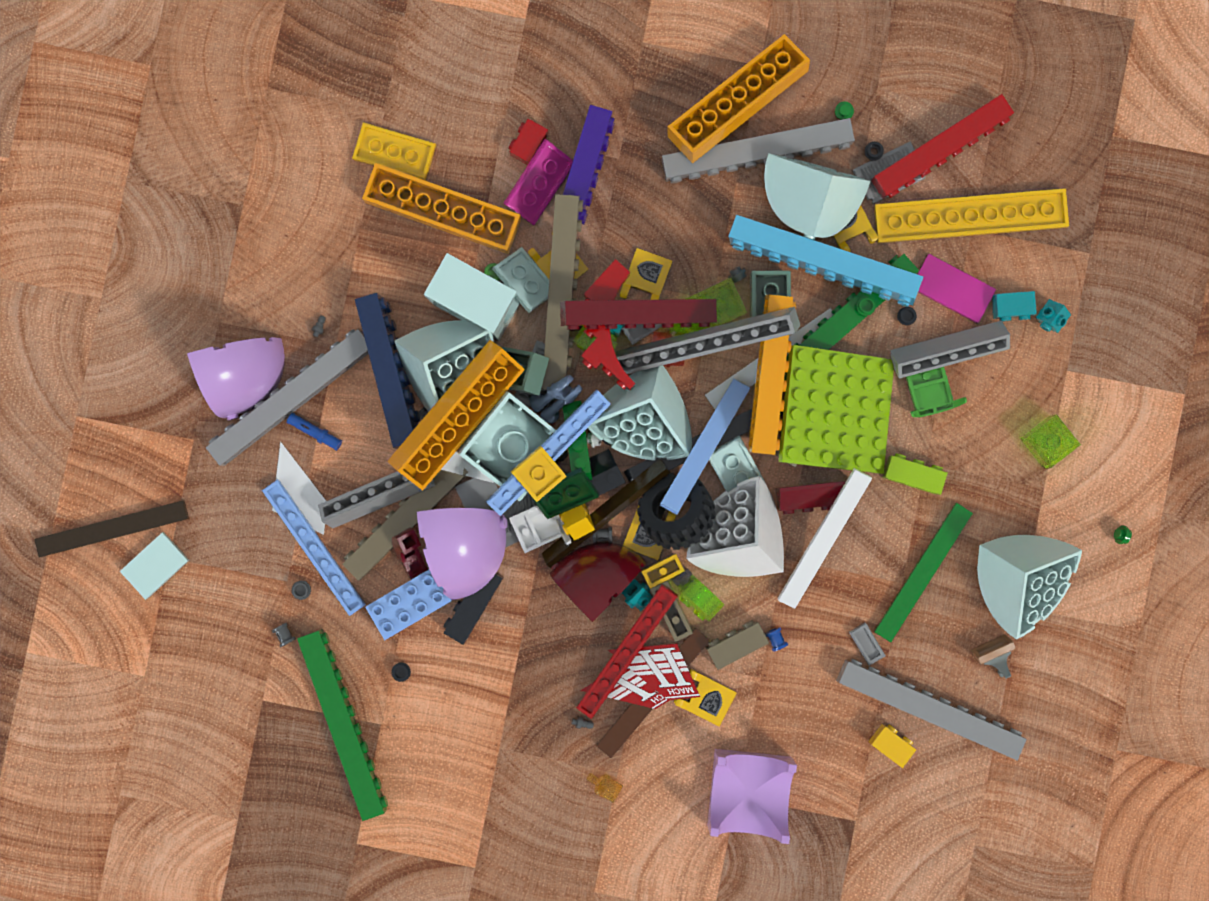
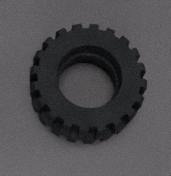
M670 473L643 494V498H640L638 502L637 514L640 524L658 546L662 545L666 549L672 547L673 550H680V547H691L690 544L694 542L697 544L702 536L705 537L708 534V528L711 529L714 523L712 519H715V504L706 487L698 479L686 501L691 502L688 512L678 520L662 521L666 509L660 506L677 476L674 473Z

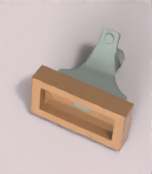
M1006 634L971 650L974 658L980 664L994 666L997 668L1000 677H1005L1006 679L1011 677L1007 658L1011 651L1016 648L1014 642Z

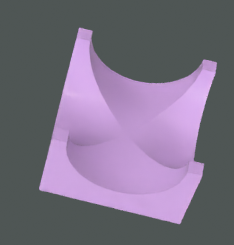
M715 749L707 823L710 836L718 837L722 833L743 832L771 837L783 844H789V795L792 778L797 769V764L792 757Z

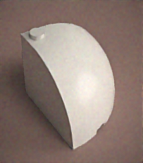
M760 476L750 478L738 483L737 487L727 492L726 490L713 501L716 514L715 519H712L714 522L712 528H708V534L705 537L702 536L700 542L690 544L691 547L687 549L686 559L701 569L727 576L753 577L784 572V547L780 519L773 497Z

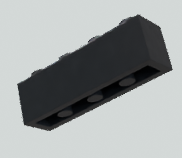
M496 573L482 589L470 596L464 597L462 602L458 601L453 609L456 613L452 619L448 617L443 626L445 628L444 634L464 645L504 577Z

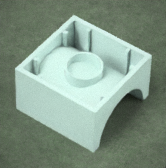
M446 253L424 293V296L434 306L460 320L472 321L490 331L493 338L500 341L520 305V302L515 298L517 291Z
M507 391L456 452L501 486L512 475L510 471L540 447L556 430ZM527 490L517 499L518 501L523 499L527 494Z

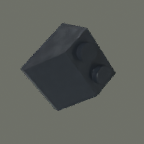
M609 449L589 458L592 480L590 481L598 491L599 496L626 483Z

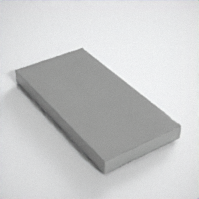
M476 478L455 486L464 508L490 510V506L486 501L498 489L495 482L492 483ZM516 535L506 537V547L519 541Z

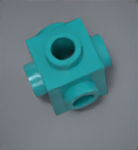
M1049 299L1036 318L1040 322V327L1045 331L1050 332L1051 330L1059 333L1061 328L1066 325L1071 314L1065 305Z
M635 578L621 592L627 598L625 602L632 609L636 607L640 612L653 598L649 593L651 591L644 582L640 584Z

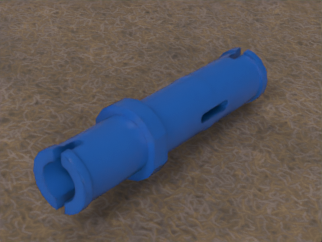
M293 412L286 421V423L317 439L318 443H324L336 451L342 444L343 440L329 434L328 430H322Z

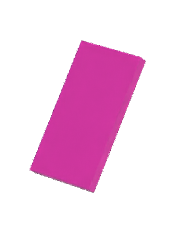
M544 139L503 204L515 213L520 214L531 225H535L569 173L573 160L548 140Z
M927 254L917 275L923 276L918 293L975 323H979L996 291L995 288L931 254Z

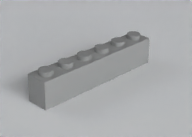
M997 321L890 350L894 370L900 379L1010 349V333L1002 321Z
M397 471L321 503L318 507L322 522L331 528H335L417 494L422 490ZM432 479V481L427 485V487L424 490L435 486L434 479Z

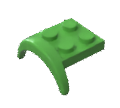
M944 367L906 377L915 411H910L913 418L941 413L967 402L966 397L953 400Z

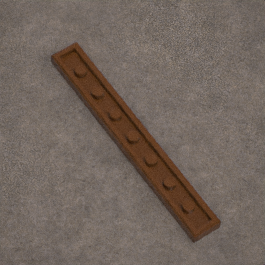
M694 628L693 634L689 635L679 646L687 668L710 642L696 628ZM631 703L596 746L612 758L651 712L652 708Z

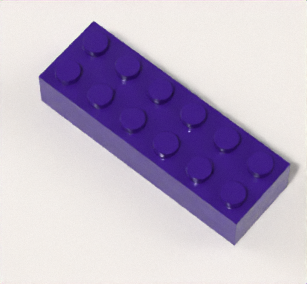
M594 105L589 106L563 195L580 196V200H583V212H579V220H582L583 225L587 218L586 206L590 207L593 198L591 190L596 188L598 182L597 170L602 169L604 155L602 153L603 151L607 152L608 133L612 134L615 125L612 111Z

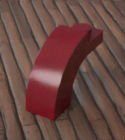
M409 527L392 537V545L396 556L401 561L411 580L428 570L418 550L421 543L413 528Z

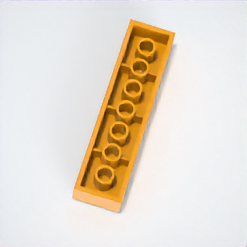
M785 34L668 125V138L693 164L806 74L809 70L810 59Z
M377 163L373 167L362 197L366 204L506 254L510 252L522 219L520 214Z
M766 295L763 314L794 306L796 309V302L793 301V297ZM789 335L760 342L748 450L753 453L775 455L776 451H779L780 439L777 438L778 431L782 429V419L779 418L780 411H784L785 400H782V392H786L787 380H784L785 372L788 373L789 361H786L787 353L791 351V341H788Z
M489 340L387 462L423 491L525 369L503 348Z

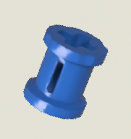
M781 627L774 628L765 633V636L769 638L772 644V651L774 652L788 646L780 632Z

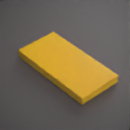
M363 122L352 159L372 166L377 163L426 181L436 143Z

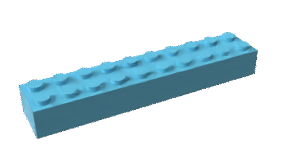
M736 215L728 236L730 244L733 245L732 248L738 251L745 249L751 251L750 254L756 257H762L763 255L769 257L771 262L779 264L781 261L787 263L789 268L798 270L799 267L805 269L807 274L813 276L820 274L824 276L825 280L831 282L838 280L846 287L853 288V286L861 288L860 291L871 294L874 292L879 294V297L882 299L890 300L891 298L897 300L898 304L906 307L909 305L913 306L923 280V276Z

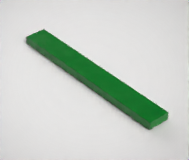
M958 503L954 504L874 630L876 634L890 643L892 642L972 516V512Z

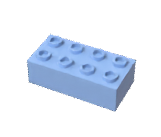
M427 570L367 605L365 608L383 639L386 640L451 602L452 599L443 593L444 588L437 586L430 570Z

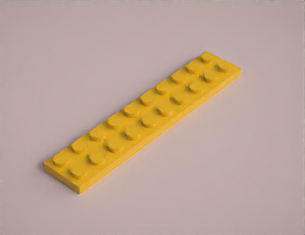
M1066 188L874 205L876 234L878 236L877 244L1069 227Z

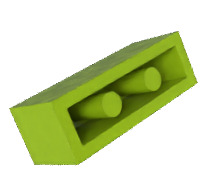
M895 453V456L888 457L882 478L932 494L941 495L948 473L942 471L943 468L940 466H924L925 462L913 459V462L906 460V456Z

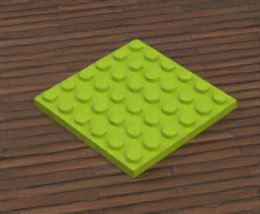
M791 345L788 358L789 369L786 378L787 387L784 399L778 462L852 471L855 468L861 472L884 474L894 372L892 359Z

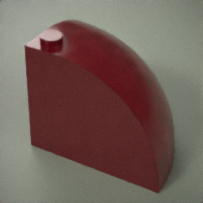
M596 542L582 546L568 554L561 562L559 561L551 567L552 571L549 574L570 600L593 622L611 604L612 597L616 598L642 570L641 568L647 564V561L637 552L621 544Z

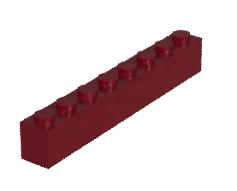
M716 299L560 302L561 326H567V330H579V326H586L587 330L598 329V326L605 325V329H617V325H624V329H635L636 325H643V328H655L656 324H662V328H674V324H680V328L692 327V324H699V327H710V323H717Z

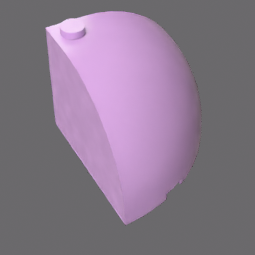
M276 337L269 338V341H266L265 338L236 341L224 344L222 349L219 347H209L187 353L195 379L207 404L218 417L227 418L228 421L239 418V414L255 409L254 406L258 402L266 401L270 397L269 394L277 388L281 380L285 361L282 339Z
M445 508L417 512L420 538L424 537L426 544L423 549L426 562L437 586L444 588L443 593L448 598L455 600L470 596L489 583L498 571L505 553L507 519L503 514L500 516L496 511L480 508Z

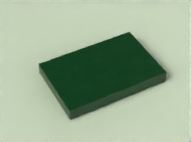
M582 468L565 474L567 477L538 502L534 500L547 519L599 498L598 491Z

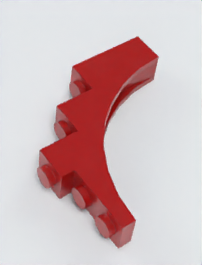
M615 259L584 293L586 298L584 301L615 300L621 286L630 276V272ZM605 325L598 326V329L587 330L586 326H583V332L590 339L594 337L595 341L581 355L583 358L582 363L588 369L593 367L595 370L602 365L603 368L601 370L609 377L613 375L617 379L616 383L623 390L626 388L631 390L635 386V382L626 374L616 357L612 346L610 329H605Z

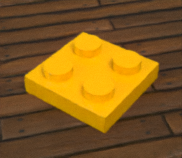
M542 446L538 447L510 471L536 502L567 477Z

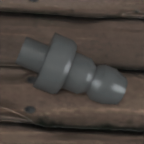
M320 316L316 325L312 327L314 337L318 338L319 334H323V324L326 321L324 316Z
M582 717L572 719L571 723L578 729H581V727L592 729L594 726L593 722L583 720Z

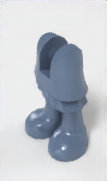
M571 375L565 376L556 383H552L550 387H547L545 395L540 393L539 396L533 394L530 396L531 407L536 413L541 411L554 398L558 399L541 412L540 417L545 422L555 423L559 419V410L564 405L573 403L581 393L583 388L579 384L573 389L569 386L574 379Z

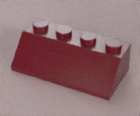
M846 481L775 488L778 511H783L784 515L794 514L796 509H802V512H813L815 507H821V510H830Z

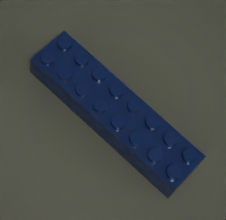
M373 293L355 299L392 446L398 449L421 420L418 411H415L413 404L416 403V400L408 386L411 383L405 374L395 344V340L399 338L395 336L396 324L390 317L392 312L389 301L386 302L384 297H381L378 293Z

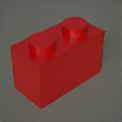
M527 119L526 123H521L517 139H513L508 148L510 149L511 157L526 165L529 164L549 134L548 129L530 119Z

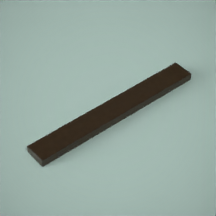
M661 458L590 514L595 528L594 531L577 540H574L569 534L571 544L568 545L565 544L561 537L541 554L546 565L551 568L668 475L670 472Z
M184 500L34 540L38 556L44 557L187 520L189 516Z

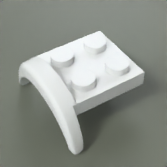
M537 505L509 518L524 553L562 537L566 545L571 544V538L565 533L562 527L564 523L559 515L547 519Z

